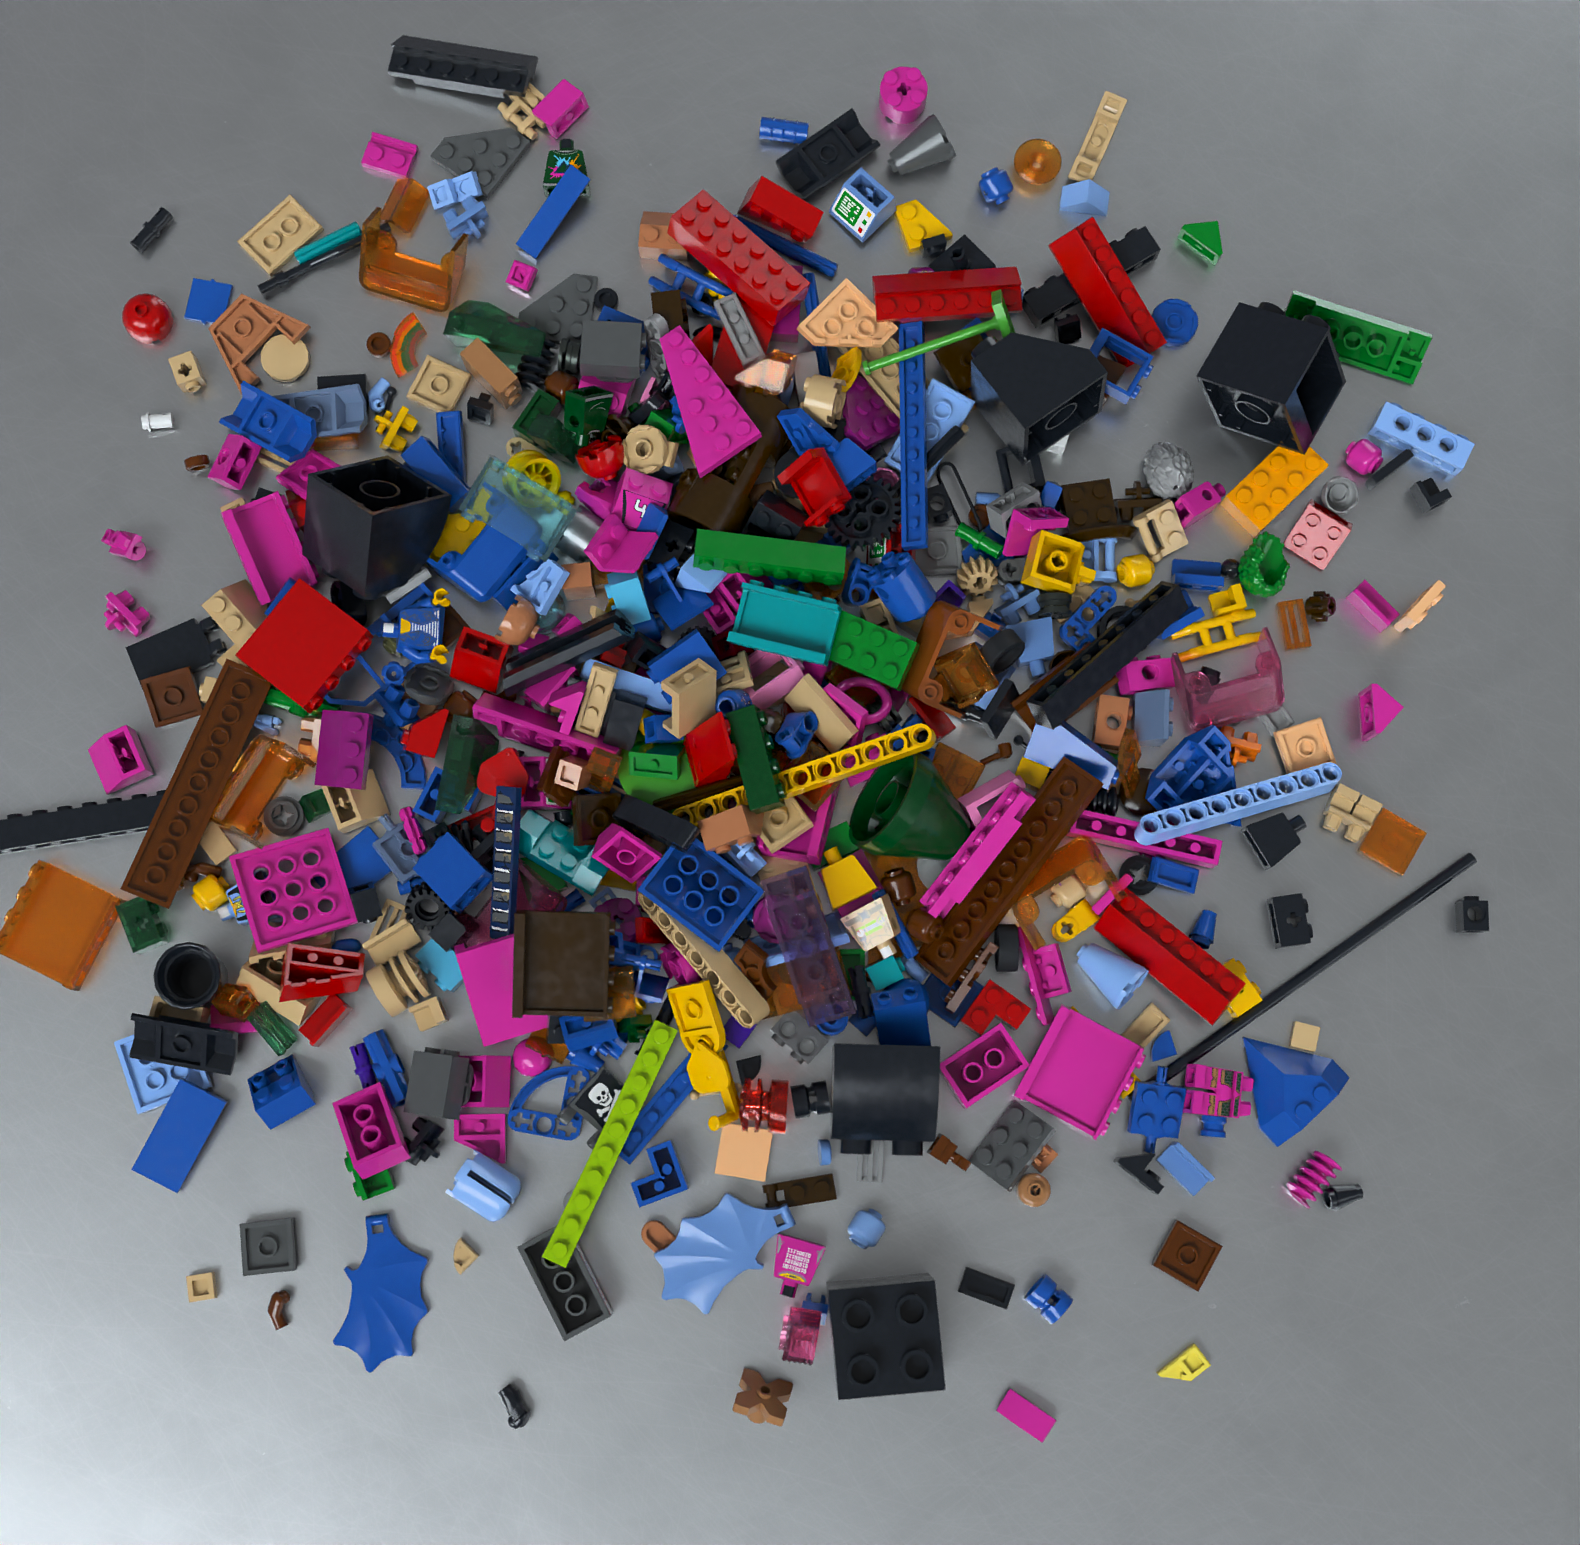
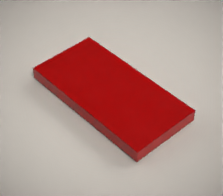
M737 295L766 355L774 327ZM723 326L712 362V369L727 388L732 389L736 384H745L756 389L765 359L743 368Z

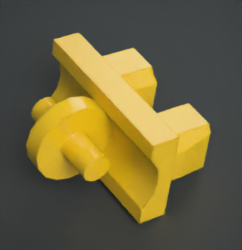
M402 406L393 422L390 421L393 413L388 410L383 417L380 415L375 416L374 421L379 424L375 432L382 435L385 428L388 429L379 446L384 450L390 448L397 452L403 450L407 440L396 434L399 427L411 433L418 422L416 418L407 413L408 408Z

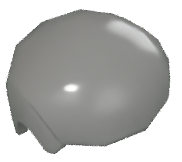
M1333 477L1322 488L1321 499L1324 507L1330 512L1346 514L1358 501L1357 486L1348 477Z

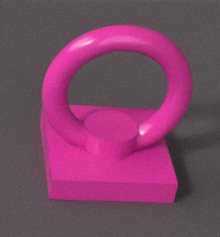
M851 677L843 680L836 687L829 683L823 688L859 730L847 742L851 747L862 743L865 725L882 721L887 717L892 708V699L889 691L881 683L871 678ZM852 687L872 689L880 696L882 706L877 712L868 714L865 708L844 692Z

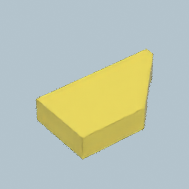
M1193 1343L1156 1373L1160 1377L1192 1381L1210 1367L1211 1364L1196 1344Z

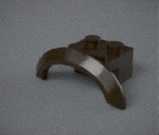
M1110 478L1061 485L1063 489L1059 497L1061 514L1069 518L1067 525L1068 533L1060 536L1078 542H1086L1107 538L1132 540L1137 535L1138 528L1135 526L1118 525Z

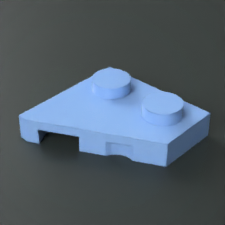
M548 559L537 570L526 575L527 580L520 585H513L510 590L514 594L529 600L536 612L546 616L570 573L556 561Z

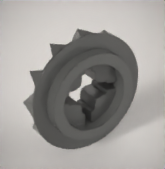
M288 796L273 799L264 810V823L266 827L278 836H289L297 832L301 824L304 823V811L300 803ZM283 809H285L286 813L294 814L287 818L286 824H284L283 820L274 819L282 815Z

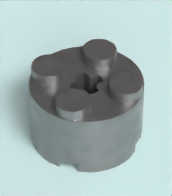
M579 505L577 511L575 510L560 532L561 535L554 541L553 546L575 561L581 560L584 562L587 558L584 550L604 520L582 505Z

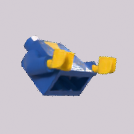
M439 588L435 591L434 596L425 598L401 610L397 623L383 622L382 637L396 638V651L402 653L403 656L415 664L432 663L436 660L440 664H445L447 659L442 654L449 653L445 646L439 645L440 608L437 607L438 604L443 607L450 605L448 598L442 599L449 592Z

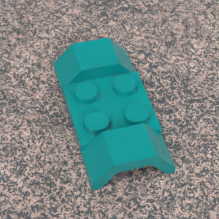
M529 809L520 820L519 853L593 896L602 879L610 870L591 857L595 845L574 846L572 829L557 820L553 822L538 812Z

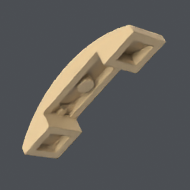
M1105 91L1068 178L1077 182L1088 179L1093 180L1128 99Z

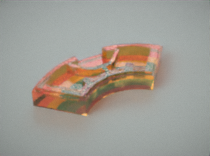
M414 312L404 318L398 325L390 348L391 363L398 378L419 366L415 355L416 347L419 341L427 334Z

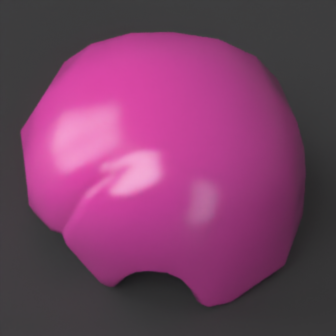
M538 1037L522 1040L515 1046L512 1055L514 1067L524 1076L530 1077L537 1076L549 1069L554 1057L551 1045L545 1039Z

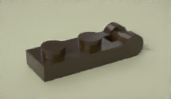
M832 1173L762 1185L763 1193H766L767 1197L766 1208L779 1207L783 1204H787L788 1207L837 1199ZM784 1190L785 1200L777 1201L776 1191Z

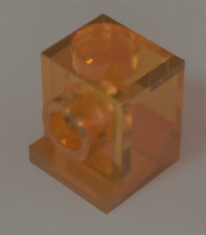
M226 983L211 1001L222 1016L238 1018L244 1023L260 1004L248 987Z

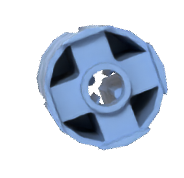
M474 1149L473 1154L476 1156L473 1160L467 1158L455 1176L454 1189L452 1191L447 1189L446 1193L488 1221L495 1222L506 1215L510 1209L509 1203L513 1204L518 1197L521 1182L518 1177Z

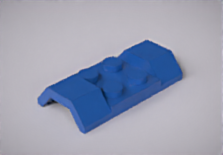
M242 381L241 390L243 398L234 413L221 418L219 423L290 463L304 458L317 437L316 421L251 384Z

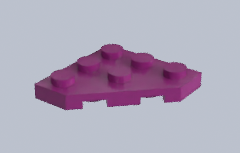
M858 374L852 386L846 392L843 417L846 418L844 435L865 451L899 434L900 419L895 413L890 411L884 404V400Z

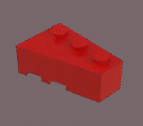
M761 176L748 189L737 214L786 234L795 241L804 243L813 236L824 213L764 176Z

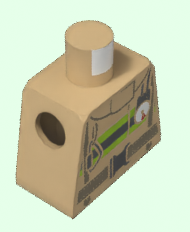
M888 893L840 919L865 952L877 946L883 959L897 952L890 939L901 933V929Z

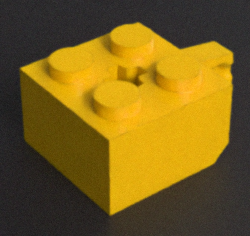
M1040 530L1031 538L1021 583L1050 593L1072 594L1075 591L1076 584H1080V581L1088 584L1094 581L1096 571L1084 566L1082 557L1085 546L1081 542Z

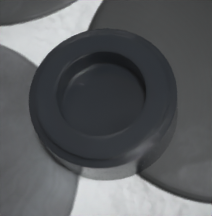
M602 288L595 294L594 302L598 311L601 312L604 305L615 310L617 309L619 300L617 293L613 289Z

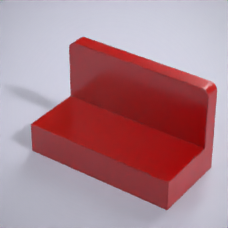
M913 697L907 700L906 705L914 715L917 714L922 720V724H926L936 734L935 743L956 729L945 712Z
M337 994L329 995L300 1027L299 1031L310 1040L309 1043L312 1046L319 1047L353 1008Z

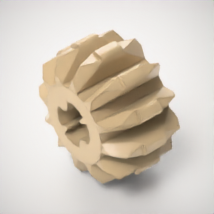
M979 555L974 560L970 556V562H961L962 568L956 570L958 576L956 582L965 595L970 594L975 598L978 594L985 596L987 590L993 592L992 585L998 584V571L989 558L984 560Z

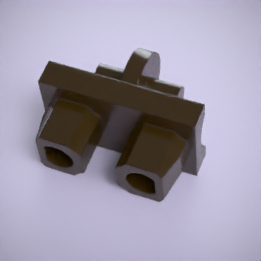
M1134 481L1133 488H1125V496L1133 495V498L1113 500L1114 506L1118 511L1119 520L1130 521L1134 518L1133 507H1142V512L1161 503L1162 498H1141L1142 495L1150 494V487H1141L1140 481Z

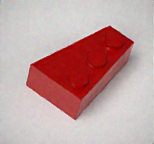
M288 943L283 958L279 1002L358 991L364 972L365 954Z

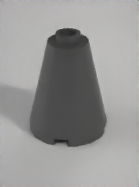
M932 114L889 153L891 159L887 161L893 173L898 171L900 175L950 160L956 156L951 142L948 141L939 120Z

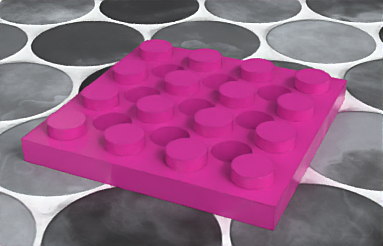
M329 828L229 856L258 953L358 923ZM309 853H314L319 859L316 864L307 865L304 862V857ZM285 860L291 861L294 865L293 869L287 873L279 869V864ZM265 868L268 870L269 875L264 880H258L254 877L255 870ZM314 877H323L326 881L325 886L320 889L312 887L311 881ZM290 884H297L300 886L301 891L296 896H290L286 893V888ZM266 891H271L275 893L276 899L274 902L266 904L261 900L262 894ZM323 900H329L332 902L333 908L329 912H322L318 908L319 903ZM299 907L307 909L308 916L303 920L296 919L293 916L295 909ZM273 915H280L283 918V923L279 927H271L268 924L269 918Z

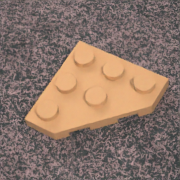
M847 278L797 327V330L813 346L881 348L899 329L893 322L876 323L875 305Z

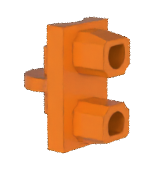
M1223 725L1220 731L1231 744V751H1229L1231 765L1235 768L1237 762L1246 764L1247 760L1254 762L1262 744H1258V735L1248 731L1244 732L1242 739L1235 738V729Z

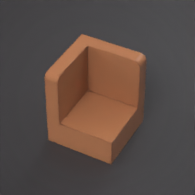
M574 755L560 759L554 783L576 791L588 787L594 762Z

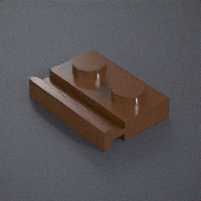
M558 745L552 747L536 790L542 791L547 798L563 808L568 807L574 790L554 782L560 759L572 754L568 751H563L562 747Z

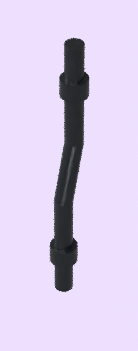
M386 222L372 230L368 228L360 232L361 235L286 272L280 271L274 274V278L257 285L261 294H264L278 286L282 288L289 284L288 281L364 244L369 245L375 242L376 238L392 231L391 227Z

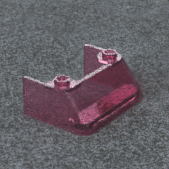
M1267 627L1262 628L1257 643L1260 652L1255 661L1257 673L1211 686L1208 677L1202 672L1194 671L1185 674L1178 653H1172L1171 665L1175 689L1188 724L1193 730L1200 731L1210 725H1215L1217 728L1272 713L1282 707L1285 693L1281 660Z

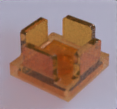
M975 642L938 657L934 664L937 675L933 679L938 681L944 690L941 701L945 702L952 696L960 709L978 702L986 692L995 689L1000 684Z

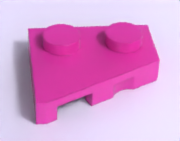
M460 1114L459 1120H454V1141L473 1150L476 1149L497 1162L505 1164L506 1114Z

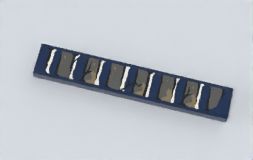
M496 786L490 938L492 939L514 934V914L517 909L522 787Z

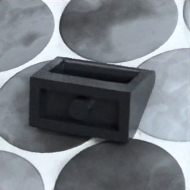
M1008 447L996 451L1005 493L1013 489L1006 457L1007 455H1013ZM1038 455L1027 463L1031 484L1028 485L1042 492L1045 478L1040 456Z

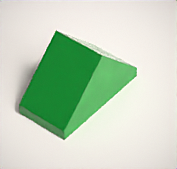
M1218 221L1184 224L1177 238L1213 265H1216L1223 253Z

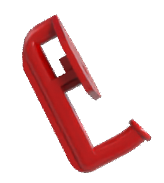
M506 748L480 765L477 786L482 793L496 797V786L522 787V797L525 795L529 774L519 759L518 751L515 748ZM496 800L491 818H484L481 821L480 826L484 832H492L495 829Z

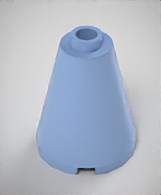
M1091 943L1089 946L1084 944L1077 953L1079 957L1078 964L1116 1009H1121L1132 998L1135 989L1142 985L1149 973L1144 966L1095 943Z

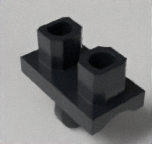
M417 1117L412 1124V1128L418 1133L416 1137L411 1140L409 1137L404 1136L411 1157L405 1162H410L414 1166L420 1160L426 1162L430 1155L435 1158L440 1156L436 1148L441 1142L438 1137L444 1130L443 1127L431 1120Z

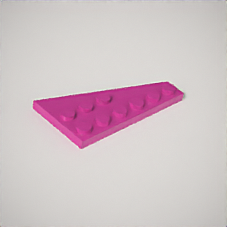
M679 325L659 340L699 477L702 478L757 441L762 435Z

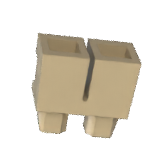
M1339 783L1333 788L1323 811V814L1326 815L1323 828L1336 832L1340 824L1343 823L1349 826L1344 837L1356 843L1365 832L1371 829V824L1376 814L1380 812L1383 804L1363 794L1360 795L1359 792Z

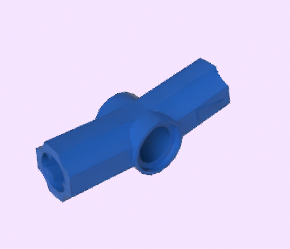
M384 1029L373 1032L364 1037L363 1041L372 1058V1067L379 1082L383 1084L392 1107L405 1105L408 1083L404 1076L405 1068L398 1054L394 1053Z

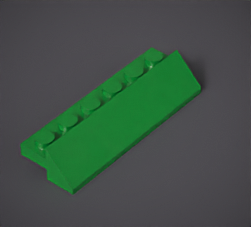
M1293 290L1287 307L1284 309L1286 316L1302 320L1305 315H1313L1328 323L1331 328L1330 334L1335 349L1340 355L1339 361L1410 384L1414 383L1423 364V357L1432 340V334L1295 290Z

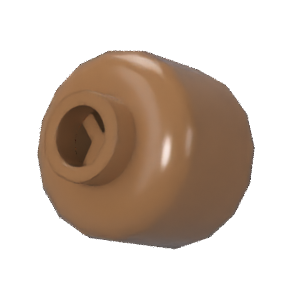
M1028 1173L1023 1175L1017 1182L1016 1194L1023 1204L1030 1207H1039L1048 1201L1051 1187L1044 1176L1037 1173Z

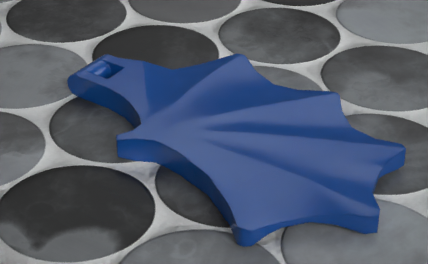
M388 1213L366 1216L367 1250L358 1269L353 1270L348 1266L344 1269L352 1284L351 1300L345 1321L333 1339L334 1345L344 1346L356 1352L363 1360L366 1371L369 1373L373 1372L382 1361L393 1356L411 1357L414 1354L412 1345L414 1329L418 1322L429 1312L422 1297L420 1286L422 1273L428 1263V1257L410 1250L400 1242L390 1225ZM383 1225L384 1232L374 1233L373 1226Z

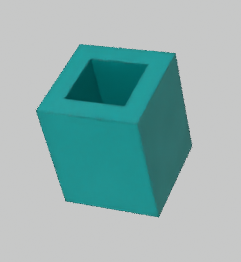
M893 955L885 959L881 958L865 966L876 991L903 979L902 972L906 970L900 957L894 958Z

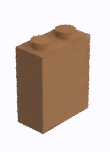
M478 337L460 352L466 370L505 409L515 406L521 400L523 391L518 377Z

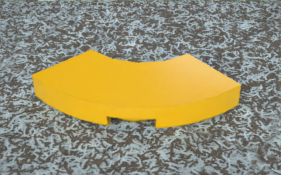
M857 346L837 358V366L831 377L845 380L846 386H842L841 392L846 393L859 373L862 352Z

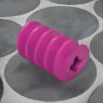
M1318 1151L1312 1153L1315 1160L1309 1158L1306 1160L1309 1168L1300 1167L1299 1170L1302 1176L1294 1174L1293 1179L1295 1183L1288 1182L1286 1184L1290 1194L1308 1209H1310V1206L1306 1200L1309 1199L1314 1202L1317 1200L1313 1192L1323 1193L1319 1185H1330L1326 1177L1329 1176L1334 1179L1337 1177L1333 1169L1342 1171V1168L1333 1159Z

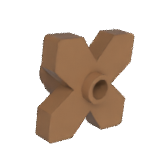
M744 1368L739 1383L743 1391L738 1392L732 1409L733 1412L747 1416L754 1423L760 1424L766 1421L780 1427L783 1426L787 1408L782 1403L789 1401L793 1383L777 1379L766 1384L759 1372Z

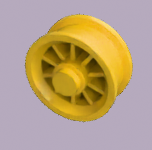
M523 450L512 456L506 463L501 481L505 493L518 504L527 509H538L550 503L558 493L561 484V474L557 465L547 459L542 453L536 450Z

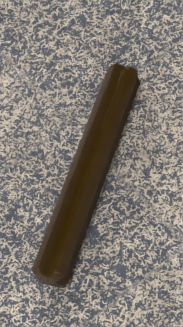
M741 774L653 801V806L664 811H670L743 785Z

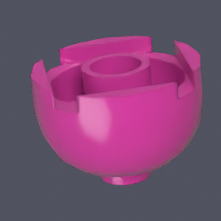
M672 942L660 948V950L664 951L660 954V960L668 978L672 979L674 976L678 982L674 986L702 980Z

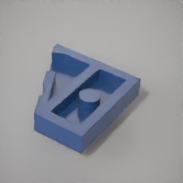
M803 409L781 410L777 415L799 456L808 449L824 447L826 452H834L839 448V442Z

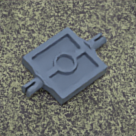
M386 813L378 820L387 831L381 838L373 842L372 846L403 885L413 877L419 876L412 868L417 864L418 859L427 853L430 848L427 845L426 852L418 855L414 854L411 847L413 844L409 842L403 826L404 822L395 825ZM419 823L422 833L425 832V829Z

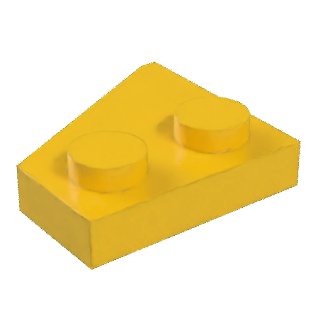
M916 199L896 206L894 214L909 253L920 250L921 240L944 234L946 241L952 239V232Z

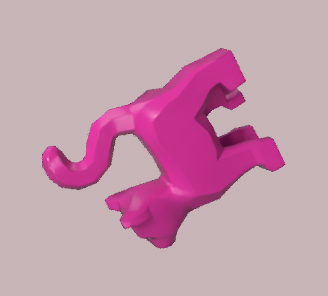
M603 478L596 479L591 485L584 481L578 485L575 495L593 514L605 520L608 514H611L618 483L612 479L605 481Z

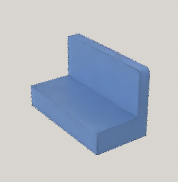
M1172 1141L1155 1159L1192 1196H1195L1207 1182H1212L1215 1179L1179 1142Z

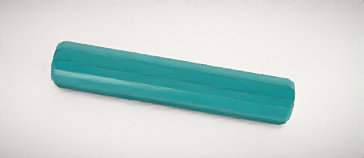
M353 222L296 250L294 255L297 261L302 264L361 235L360 232L362 231L358 223Z

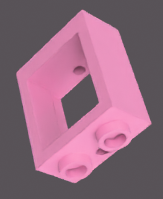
M756 650L748 656L753 679L781 659L789 668L757 691H754L752 687L743 690L749 694L752 705L754 704L760 709H766L792 691L804 677L802 670L805 667L800 660Z
M1007 770L957 799L970 819V827L972 829H975L982 820L977 809L978 806L1003 793L1011 782L1022 789L1026 788L1020 775L1016 776L1010 770Z

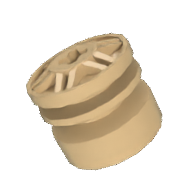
M405 950L398 952L401 964L393 956L389 958L392 970L388 971L385 966L378 964L366 972V977L372 990L391 1017H395L408 1009L406 996H409L415 1003L420 1002L416 990L424 998L431 995L425 974L418 963Z

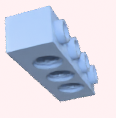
M1387 401L1379 409L1368 432L1369 435L1402 451L1409 449L1415 457L1454 476L1464 468L1475 445L1466 436L1455 435L1447 431L1443 425L1430 423L1422 415L1407 412L1399 404ZM1395 422L1401 423L1404 426V430L1398 429ZM1418 433L1424 434L1426 441L1421 440L1418 437ZM1440 443L1445 444L1448 447V451L1442 450Z

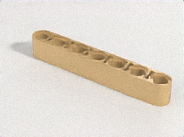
M639 892L638 901L641 907L703 981L709 980L713 993L739 1024L745 1028H751L769 1015L770 1008L768 1003L722 949L720 952L715 950Z

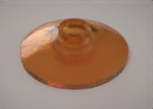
M1031 139L1024 142L1017 149L1014 156V167L1021 179L1030 184L1041 185L1052 181L1058 175L1061 168L1060 152L1055 145L1044 139ZM1039 163L1041 167L1036 168L1032 164Z

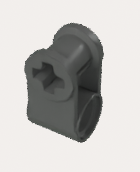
M1027 557L1002 561L997 568L998 584L1001 586L1007 583H1011L1013 586L1022 584L1021 579Z

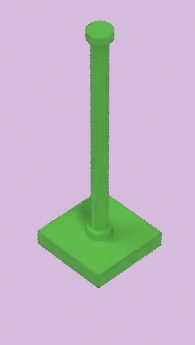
M1001 289L991 292L992 308L995 316H992L993 319L870 362L867 360L863 361L862 365L865 374L870 375L874 370L993 329L1000 330L1003 338L1012 332L1015 333Z

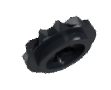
M1143 855L1128 858L1121 865L1119 878L1125 873H1130L1135 878L1130 869L1132 871H1139L1144 866L1143 876L1146 877L1145 879H1148L1152 859ZM1140 879L1135 885L1133 882L1129 884L1127 888L1135 895H1145L1154 890L1157 884Z

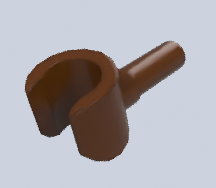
M1011 743L999 744V753H994L979 760L981 765L983 766L996 759L1011 757Z

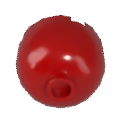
M148 293L138 294L129 299L123 308V325L129 335L138 342L152 344L153 341L158 339L160 341L163 340L171 332L174 323L171 310L166 302L156 295Z
M618 435L607 436L608 441L601 442L600 439L589 443V446H583L577 451L579 455L575 454V457L584 473L592 478H603L605 481L611 480L618 475L617 471L624 465V447L622 439Z

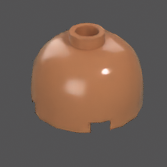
M517 594L514 599L519 602L517 604L513 603L509 607L498 629L502 631V634L497 633L495 639L508 645L518 646L525 643L529 637L534 639L540 625L536 624L538 612H536L532 603Z

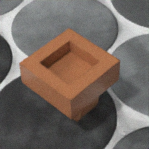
M1046 1144L1031 1165L1039 1173H1042L1058 1154Z

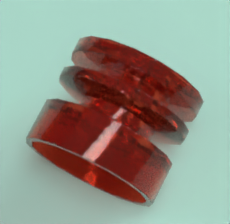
M745 1078V1083L740 1092L739 1118L742 1132H748L750 1120L755 1121L756 1133L760 1130L761 1122L766 1121L768 1133L785 1134L789 1080L772 1079L769 1091L763 1090L762 1079H758L757 1090H751L752 1078Z

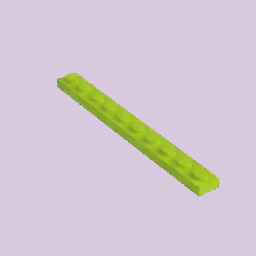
M654 1021L544 1251L543 1258L566 1268L678 1030L660 1021Z

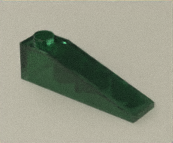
M467 300L449 312L443 332L444 336L459 347H467L478 337L491 351L540 357L546 336L541 330L488 302Z
M453 715L435 810L461 814L478 787L477 777L480 765L497 754L499 740L478 719Z

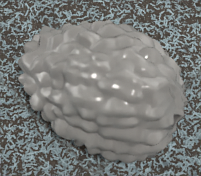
M1165 441L1164 443L1154 444L1152 450L1146 452L1147 456L1144 457L1145 464L1143 468L1150 490L1154 495L1164 500H1171L1174 497L1179 499V497L1191 490L1192 483L1194 482V470L1190 456L1183 448H1179L1173 443Z

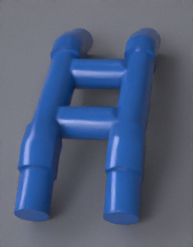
M661 254L658 261L667 268L678 272L675 280L670 285L655 276H651L648 283L661 292L680 290L681 298H686L688 306L720 321L716 309L701 301L706 288L725 297L732 294L733 291L729 287L683 265L675 259ZM686 277L698 283L692 296L681 291Z

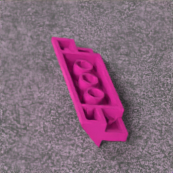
M484 693L473 705V717L497 726L498 736L548 753L551 752L553 746L559 745L563 751H568L570 754L591 762H594L595 759L618 766L622 749L603 743L604 736L599 735L598 738L574 730L575 726L573 725L569 735L560 733L562 723L558 722V717L488 693Z
M1013 782L1009 784L919 902L927 907L928 913L935 918L941 915L944 919L956 902L960 904L1022 825L1021 818L1036 800L1033 795Z

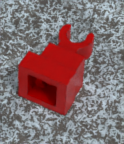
M625 643L598 655L596 661L621 669L627 651L622 649Z

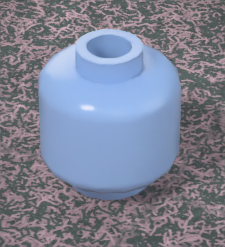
M873 1209L858 1211L848 1226L850 1241L862 1249L876 1246L885 1231V1224L881 1220L882 1215Z

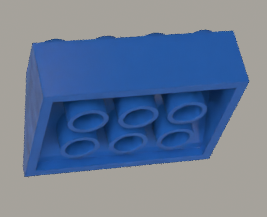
M697 838L687 853L670 847L637 889L718 952H720L765 892L764 889L714 851H706L704 844Z

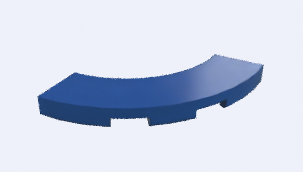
M372 714L374 717L371 740L385 747L395 758L401 774V788L423 790L428 780L422 756L403 750L404 744L400 743L403 734L401 728H397L396 725L388 727L383 723V717Z

